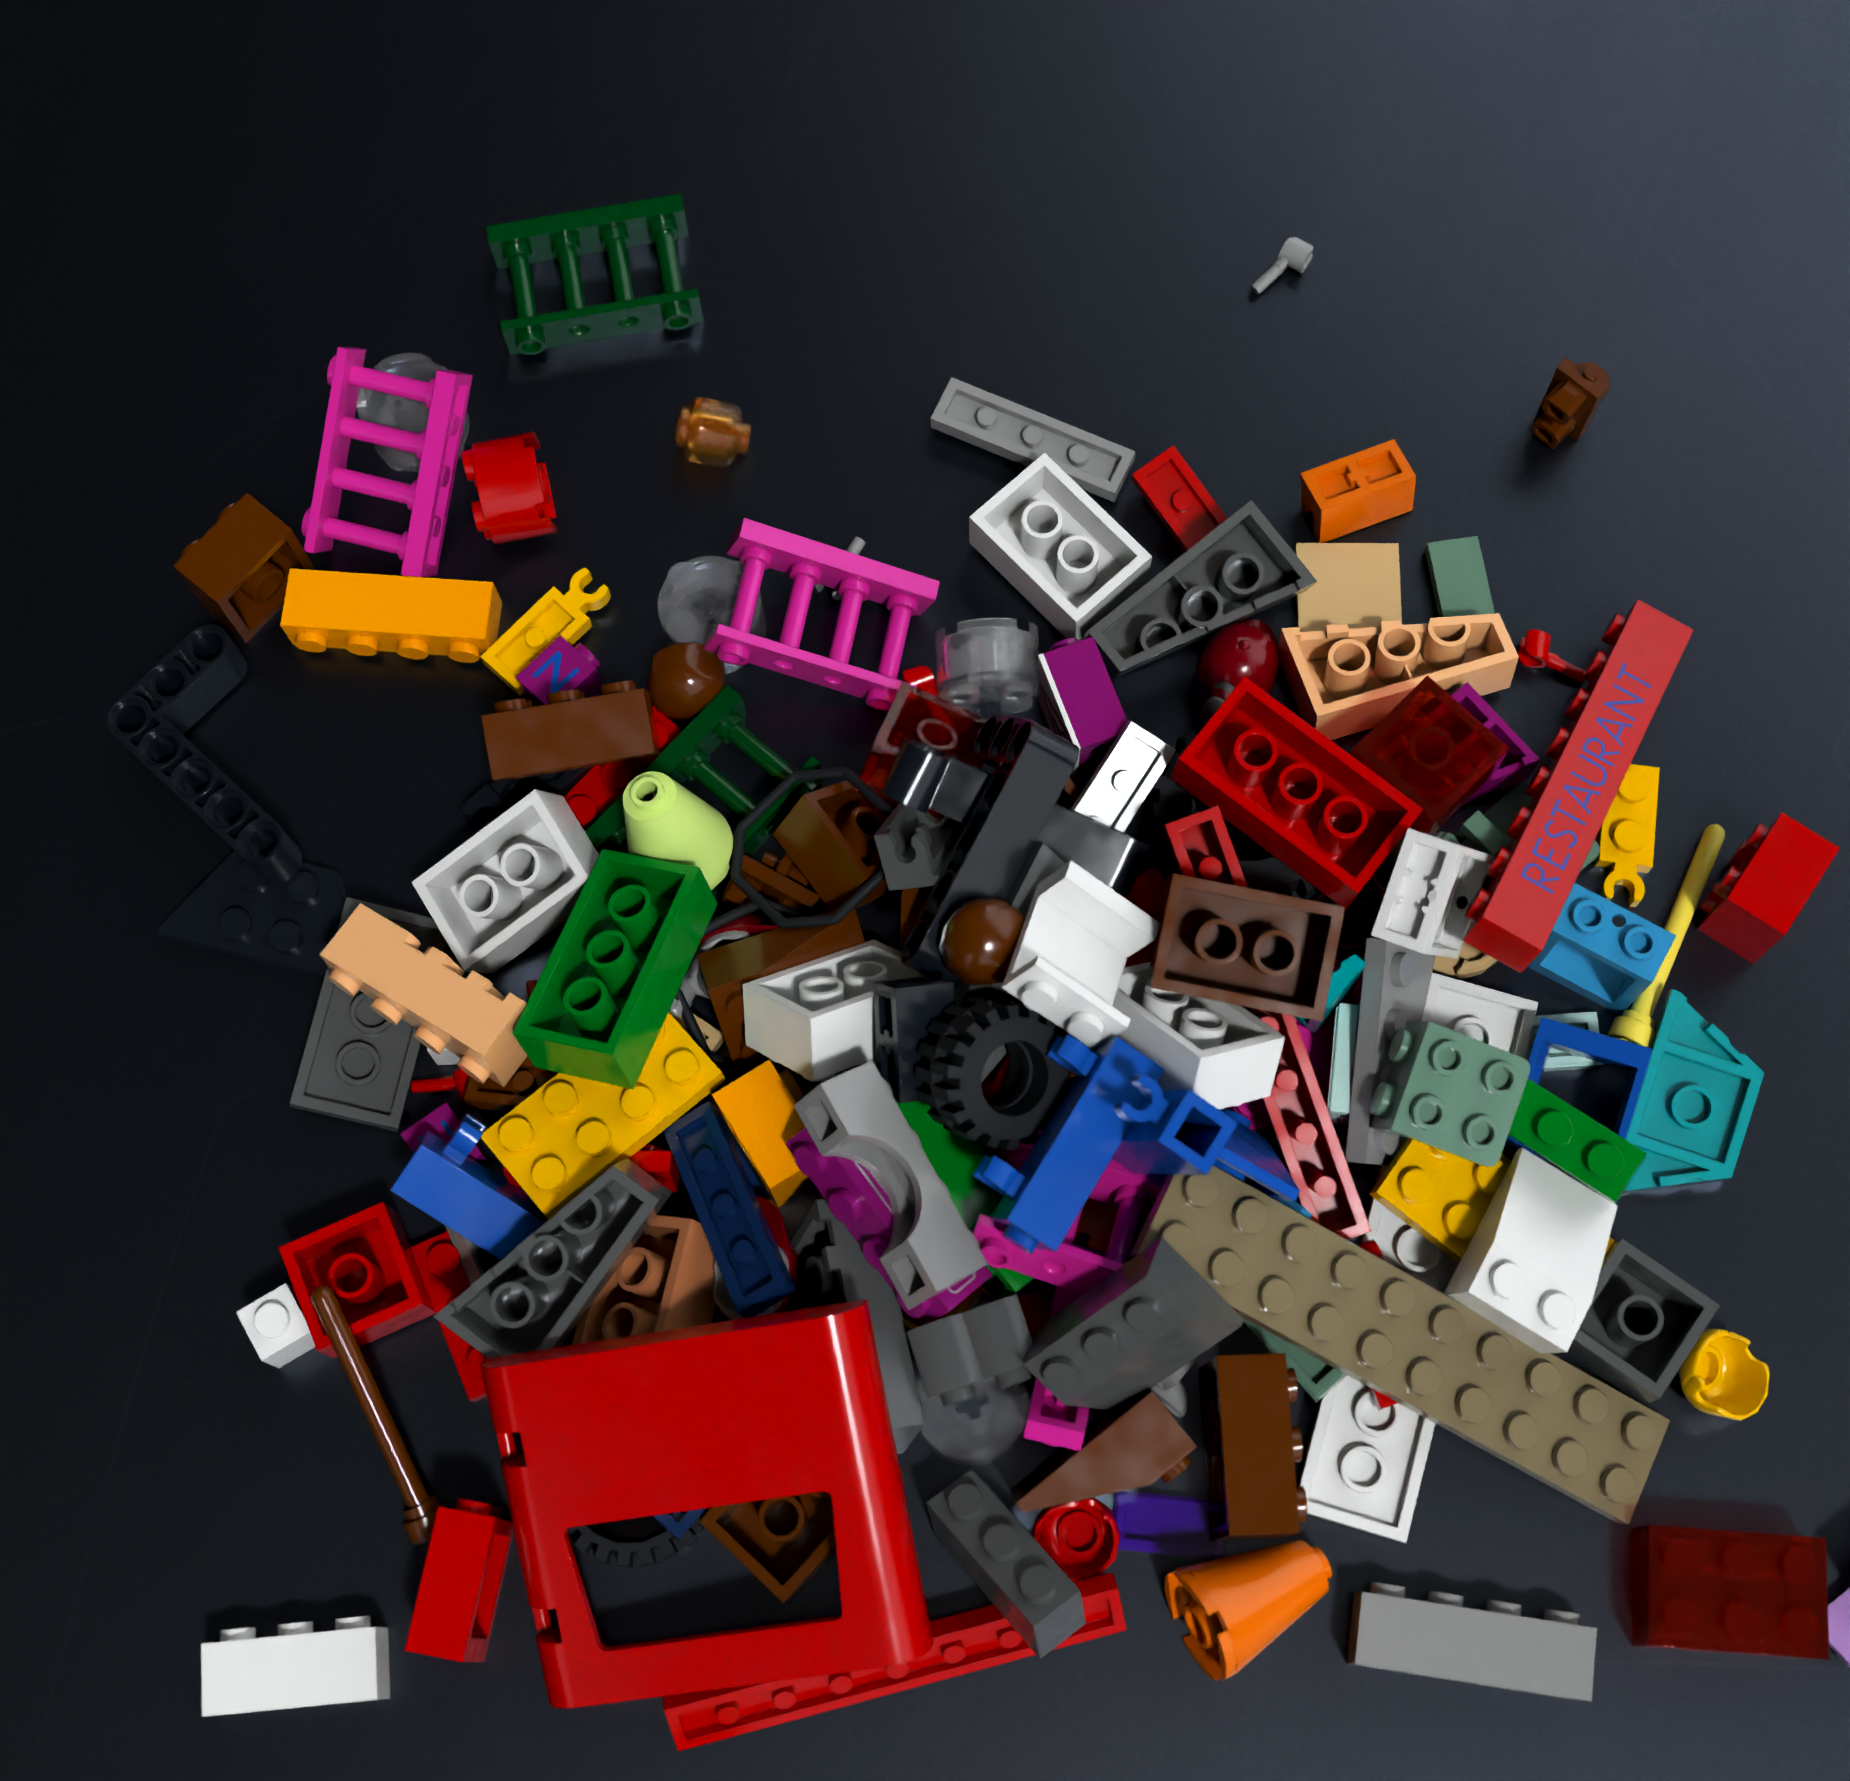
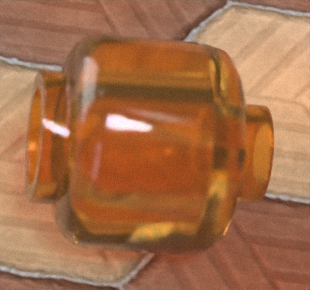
M696 397L689 407L682 406L680 409L675 434V446L682 447L683 455L687 461L727 468L733 463L737 453L746 454L750 440L751 424L742 423V411L735 403L706 397Z

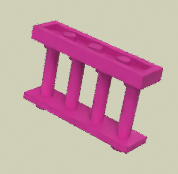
M338 347L337 354L330 360L327 370V382L331 386L312 504L306 510L302 521V535L306 537L304 551L310 553L330 551L333 548L334 539L397 554L399 560L403 561L401 575L426 578L437 576L473 375L455 370H436L435 378H432L430 382H425L363 367L366 349ZM359 389H369L425 403L426 408L430 409L426 430L424 429L421 433H416L355 418ZM351 438L416 454L417 459L421 460L417 480L413 481L412 484L346 469ZM342 489L407 504L408 510L412 511L408 531H405L402 535L337 519Z
M743 518L732 533L727 550V555L740 558L741 563L744 564L730 625L728 627L718 624L705 640L704 649L717 653V657L720 660L729 664L746 665L750 663L866 699V704L877 710H900L915 696L917 690L916 685L897 680L910 618L915 615L920 616L936 601L940 581ZM769 568L790 574L789 577L793 580L779 642L750 634L764 570ZM818 584L836 589L842 596L828 658L799 649L813 587ZM865 600L886 605L887 609L891 612L877 673L848 664L862 601Z
M1043 1130L1038 1131L1039 1137L1042 1134ZM1019 1142L1018 1149L1005 1150L999 1147L996 1157L1019 1172L1036 1142L1031 1145ZM1110 1160L1089 1198L1118 1208L1105 1257L1072 1246L1082 1209L1056 1252L1036 1248L1033 1254H1029L1017 1248L1001 1236L1006 1227L991 1217L982 1214L979 1215L973 1234L989 1266L1007 1268L1083 1295L1128 1262L1140 1215L1148 1218L1168 1174H1133L1115 1160Z

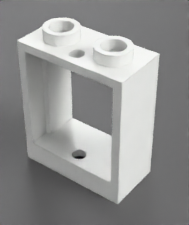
M1408 828L1371 935L1422 954L1458 959L1464 942L1462 940L1471 923L1470 919L1464 917L1465 912L1477 891L1483 888L1487 877L1485 872L1494 855ZM1461 896L1466 897L1468 901L1464 909L1458 908L1456 904L1457 899Z

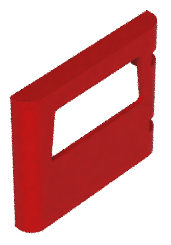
M867 1299L491 1357L481 1362L480 1365L493 1429L497 1434L502 1459L501 1469L529 1606L532 1607L537 1632V1647L548 1701L551 1706L556 1708H577L889 1667L913 1661L925 1655L932 1648L934 1642ZM520 1432L524 1454L517 1455L513 1433ZM822 1491L829 1493L832 1497L842 1606L841 1615L607 1647L601 1643L567 1534L568 1528ZM549 1609H556L559 1627L552 1628Z

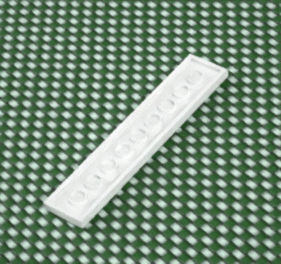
M1432 972L1422 1021H1430L1525 1058L1539 1002ZM1399 1136L1393 1159L1408 1137ZM1380 1165L1376 1183L1388 1166ZM1372 1197L1367 1214L1371 1232L1362 1234L1360 1244L1372 1239L1375 1240L1384 1261L1444 1294L1459 1264ZM1347 1375L1320 1399L1298 1482V1486H1303L1305 1489L1307 1514L1397 1542L1406 1543L1435 1423L1399 1403L1378 1411L1369 1387Z

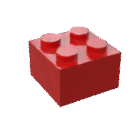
M1781 813L1769 827L1759 823L1747 841L1744 839L1726 865L1730 869L1720 882L1717 881L1700 905L1699 908L1707 914L1697 930L1754 964L1786 935L1840 848L1784 813Z
M384 1201L278 1247L318 1352L333 1359L337 1358V1355L311 1301L313 1290L319 1286H327L334 1292L359 1347L435 1314L410 1249L411 1245L399 1214Z

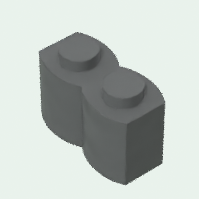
M1017 1295L999 1299L963 1313L942 1318L906 1331L929 1401L941 1398L944 1408L977 1397L974 1387L983 1383L996 1380L998 1388L1003 1389L1032 1378L1030 1371L1023 1364L1033 1342Z

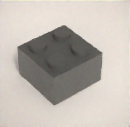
M1621 1238L1612 1244L1604 1256L1593 1301L1566 1353L1633 1400L1646 1405L1661 1398L1720 1305Z

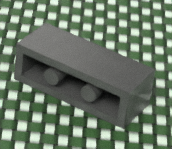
M973 1469L926 1502L935 1537L1040 1659L1086 1624L1080 1589Z

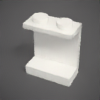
M1070 860L1037 884L1002 988L1022 1001L1026 1007L1038 1012L1069 1033L1070 1036L1094 1050L1107 1039L1115 1037L1128 1028L1131 1019L1112 1007L1127 958L1155 940L1160 922Z

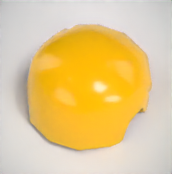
M1708 1329L1702 1333L1678 1370L1682 1391L1694 1408L1706 1414L1739 1421L1758 1412L1768 1395L1770 1372L1766 1363L1756 1359L1750 1353L1748 1346L1751 1342L1749 1339L1722 1329Z

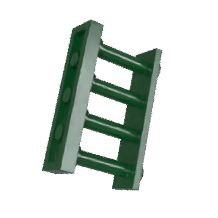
M681 194L486 226L489 246L497 269L509 267L511 273L517 319L500 321L501 331L510 355L517 353L534 355L547 348L665 328L681 330L689 327L691 324L704 322L698 289L683 290L675 240L689 237V231ZM655 243L664 294L634 299L626 249L632 246ZM606 251L615 302L586 307L578 257L580 255ZM558 259L566 310L537 315L529 265Z
M726 685L642 773L660 772L666 774L680 785L686 779L689 781L696 779L739 817L744 819L758 804L709 764V755L722 742L725 744L732 742L779 783L797 770L744 726L747 714L743 697ZM812 756L798 771L821 769V764ZM823 780L796 782L745 831L743 854L751 857L776 831L802 795L822 789L821 782ZM623 793L585 831L599 855L602 849L629 854L623 809ZM729 871L726 877L712 890L713 896L730 879Z

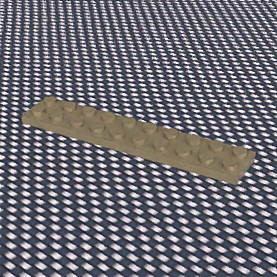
M1212 1166L1207 1175H1167L1130 1256L1135 1257L1162 1237L1241 1317L1617 1524L1629 1525L1670 1420L1553 1354L1537 1352L1465 1305L1215 1166Z

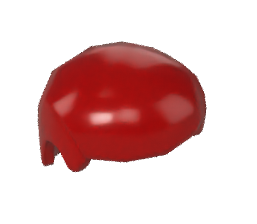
M1093 1497L1043 1508L1036 1516L1032 1531V1537L1073 1583L1102 1575L1116 1560L1121 1535L1110 1508Z

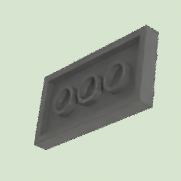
M349 897L346 898L338 930L361 903L415 936L421 943L418 948L421 952L424 953L429 946H433L445 953L447 942L433 918ZM327 966L291 1096L290 1107L398 1132L421 1042L413 1036L417 1029L403 1019L397 1025L384 1019L370 1007L374 1000L360 990L354 996L341 990L327 978L331 972V969Z

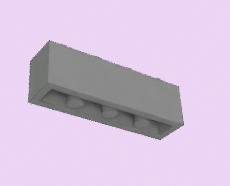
M1376 1582L1370 1583V1593H1354L1347 1664L1578 1701H1592L1597 1628L1580 1626V1614L1544 1609V1620L1522 1617V1605L1486 1600L1485 1611L1463 1607L1464 1596L1428 1591V1600L1426 1602L1405 1598L1406 1587Z

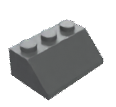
M1161 1237L1041 1324L1023 1365L1063 1405L1119 1411L1240 1328L1244 1319Z

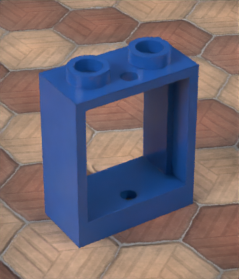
M1541 1017L1528 1060L1530 1064L1528 1079L1540 1085L1551 1048L1631 1071L1613 1131L1627 1140L1653 1049ZM1510 1136L1507 1137L1504 1146L1505 1148L1515 1151L1513 1158L1517 1150L1523 1147L1527 1151L1531 1152L1532 1154L1547 1162V1160H1545L1535 1152L1531 1151L1521 1143L1517 1142Z

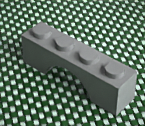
M872 1060L819 1084L794 1105L822 1156H835L852 1160L870 1171L883 1186L893 1211V1233L886 1250L879 1259L908 1310L958 1284L988 1265L979 1249L976 1237L964 1223L950 1198L947 1186L935 1172L922 1149L918 1135L910 1128L893 1098L889 1084L882 1078Z

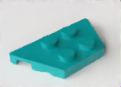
M1674 989L1667 992L1651 1045V1049H1653L1651 1061L1627 1138L1628 1142L1646 1152L1647 1157L1625 1191L1732 1178L1765 1074L1746 1054L1739 1053L1730 1044L1729 1038L1715 1024H1709L1686 1002L1687 998L1680 991Z

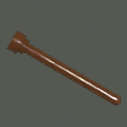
M319 1286L313 1290L311 1301L407 1505L403 1509L406 1517L402 1522L403 1527L412 1545L424 1543L431 1539L438 1506L447 1507L444 1502H437L434 1494H427L334 1292L327 1286Z

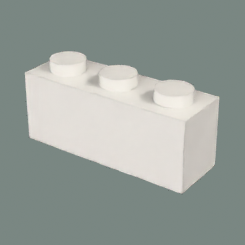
M370 1616L335 1619L334 1631L314 1633L313 1622L278 1625V1636L256 1638V1627L220 1630V1642L201 1643L202 1717L390 1699L388 1627H371Z

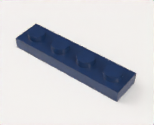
M707 1101L672 1123L663 1133L737 1313L744 1318L755 1317L797 1290L721 1113L715 1105Z

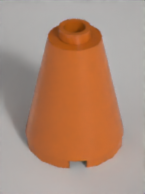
M1297 1540L1178 1567L1175 1571L1165 1576L1164 1591L1173 1620L1181 1616L1184 1617L1190 1634L1184 1636L1182 1640L1199 1667L1211 1679L1218 1681L1236 1675L1329 1591L1328 1579L1332 1577V1570L1327 1557L1319 1547H1311L1305 1541Z

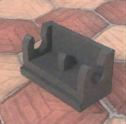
M898 803L874 835L889 891L935 886L964 830L962 823L947 816L935 818L929 812L924 813Z

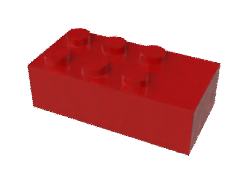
M1245 676L1178 758L1171 776L1172 780L1209 808L1219 806L1222 817L1338 905L1345 907V910L1423 810L1422 807Z

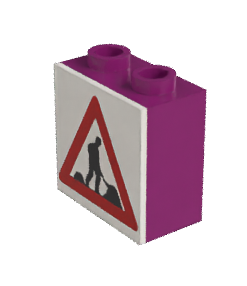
M1094 637L1081 641L1077 638H1068L1051 646L1048 652L1038 655L1036 696L1050 731L1079 747L1078 759L1070 775L1072 782L1077 784L1091 778L1126 724L1127 719Z

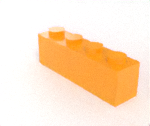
M290 568L280 626L293 645L308 652L319 653L326 651V648H342L361 656H373L377 654V651L397 652L400 656L409 659H425L430 654L448 656L450 659L458 662L474 663L497 641L502 600L493 582Z

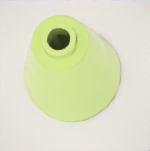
M653 771L645 772L632 779L623 793L628 853L700 867L712 891L726 877L730 869L729 861L732 854L734 837L726 819L719 811L666 774Z

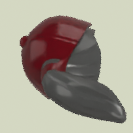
M1249 619L1224 626L1212 636L1201 652L1196 663L1197 672L1195 675L1197 693L1203 704L1196 719L1195 733L1197 735L1202 730L1203 722L1210 720L1244 676L1266 693L1270 692L1278 671L1279 646L1274 633L1266 623L1257 619Z

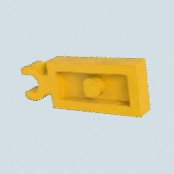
M586 567L578 570L572 576L570 590L565 595L553 586L480 656L484 665L516 694L521 696L523 692L515 677L560 635L571 645L578 641L592 627L590 618L585 613L587 611L599 610L609 602L611 598L609 588L603 584L595 593H584V587L593 579Z
M1630 764L1597 834L1596 842L1599 844L1600 853L1595 859V867L1610 868V874L1600 886L1599 895L1609 901L1613 898L1615 885H1622L1628 889L1630 893V907H1636L1644 896L1645 886L1637 872L1648 873L1653 868L1659 767Z

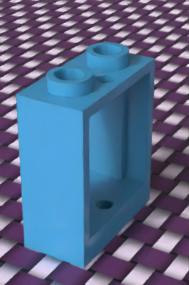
M1574 883L1542 952L1528 967L1608 1010L1621 1015L1653 982L1676 935ZM1615 916L1621 917L1624 921V926H1615L1612 918Z

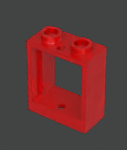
M458 1498L455 1509L438 1506L405 1651L459 1662H485L514 1534L513 1523L500 1519L503 1508Z

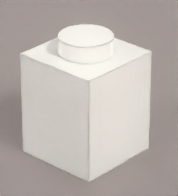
M287 1283L236 1312L259 1358L265 1363L281 1368L315 1347L294 1288Z

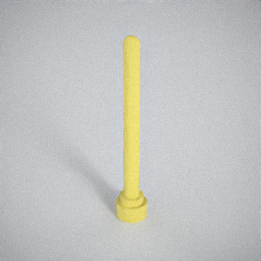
M1711 824L1705 828L1664 927L1665 930L1675 934L1676 937L1653 982L1633 1002L1631 1009L1624 1010L1622 1016L1615 1017L1607 1036L1651 1048L1656 1032L1653 1029L1655 1021L1651 1017L1725 839V830L1722 826Z

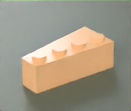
M1499 613L1430 618L1429 623L1403 625L1401 620L1380 621L1379 627L1349 629L1348 624L1326 625V630L1301 632L1300 627L1281 628L1278 651L1279 664L1301 718L1330 740L1432 711L1467 682L1480 696L1510 688L1519 659Z
M360 903L319 954L331 969L327 978L351 996H354L360 990L372 998L374 1001L370 1007L390 1023L397 1025L403 1019L415 1027L417 1030L413 1036L433 1052L441 1054L444 1048L461 1058L457 1066L476 1081L484 1084L489 1077L502 1087H505L527 1057L525 1051L513 1035L515 1026L526 1006L525 1001L510 992L505 998L492 987L493 984L489 979L474 970L465 979L462 977L464 971L447 954L433 946H429L424 953L418 950L421 943L415 936Z

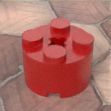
M535 432L473 443L471 450L462 451V461L467 480L474 482L480 499L472 501V512L478 532L483 531L486 540H492L495 545L557 532V527L551 520L556 518L546 464L545 462L537 463L535 450L541 449Z

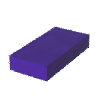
M1127 1491L1115 1492L1113 1515L1121 1533L1118 1550L1212 1560L1226 1557L1227 1540L1210 1541L1209 1512H1217V1527L1225 1525V1504L1209 1503V1500Z

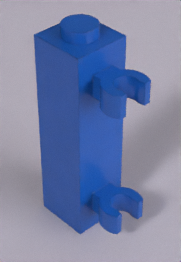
M1066 1035L1065 1038L1057 1036L1045 1056L1077 1076L1019 1172L996 1156L990 1158L984 1155L972 1176L988 1187L1004 1195L991 1218L1006 1227L1001 1235L1005 1240L1029 1254H1033L1036 1248L1053 1252L1057 1251L1133 1122L1121 1119L1113 1109L1116 1102H1126L1136 1110L1142 1107L1144 1095L1139 1088L1134 1087L1129 1082L1132 1076L1144 1075L1158 1082L1165 1070L1118 1037L1107 1039L1091 1051L1087 1046L1070 1035Z
M1144 1075L1132 1076L1129 1082L1142 1091L1144 1103L1138 1110L1126 1102H1116L1113 1109L1121 1119L1133 1123L1112 1159L1133 1174L1207 1175L1238 1123L1190 1089L1162 1091L1154 1079Z
M467 1113L448 1142L427 1130L397 1174L390 1191L502 1260L530 1234L544 1225L548 1219L524 1191L509 1184L507 1180L468 1156L483 1135L482 1131L486 1125Z

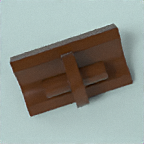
M1566 357L1553 375L1538 409L1541 415L1534 422L1531 432L1551 448H1555L1567 435L1578 441L1587 431L1601 401H1603L1609 390L1610 380L1603 368L1588 362L1575 365L1574 362Z
M767 851L761 863L743 854L742 877L765 899L804 912L810 916L820 914V911L817 910L820 896L808 889L810 883L787 853L782 859ZM732 859L729 862L730 879L722 896L723 906L729 911L751 901L732 881ZM769 917L766 918V925H776Z

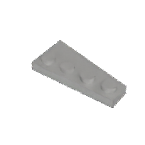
M1367 938L1364 962L1367 964L1363 971L1345 1159L1346 1162L1389 1166L1397 1148L1399 1136L1388 1135L1370 1128L1374 1114L1370 1113V1103L1377 1086L1387 1080L1393 1063L1389 1059V1049L1395 1034L1399 1029H1405L1407 1021H1422L1436 956L1422 954L1378 938Z

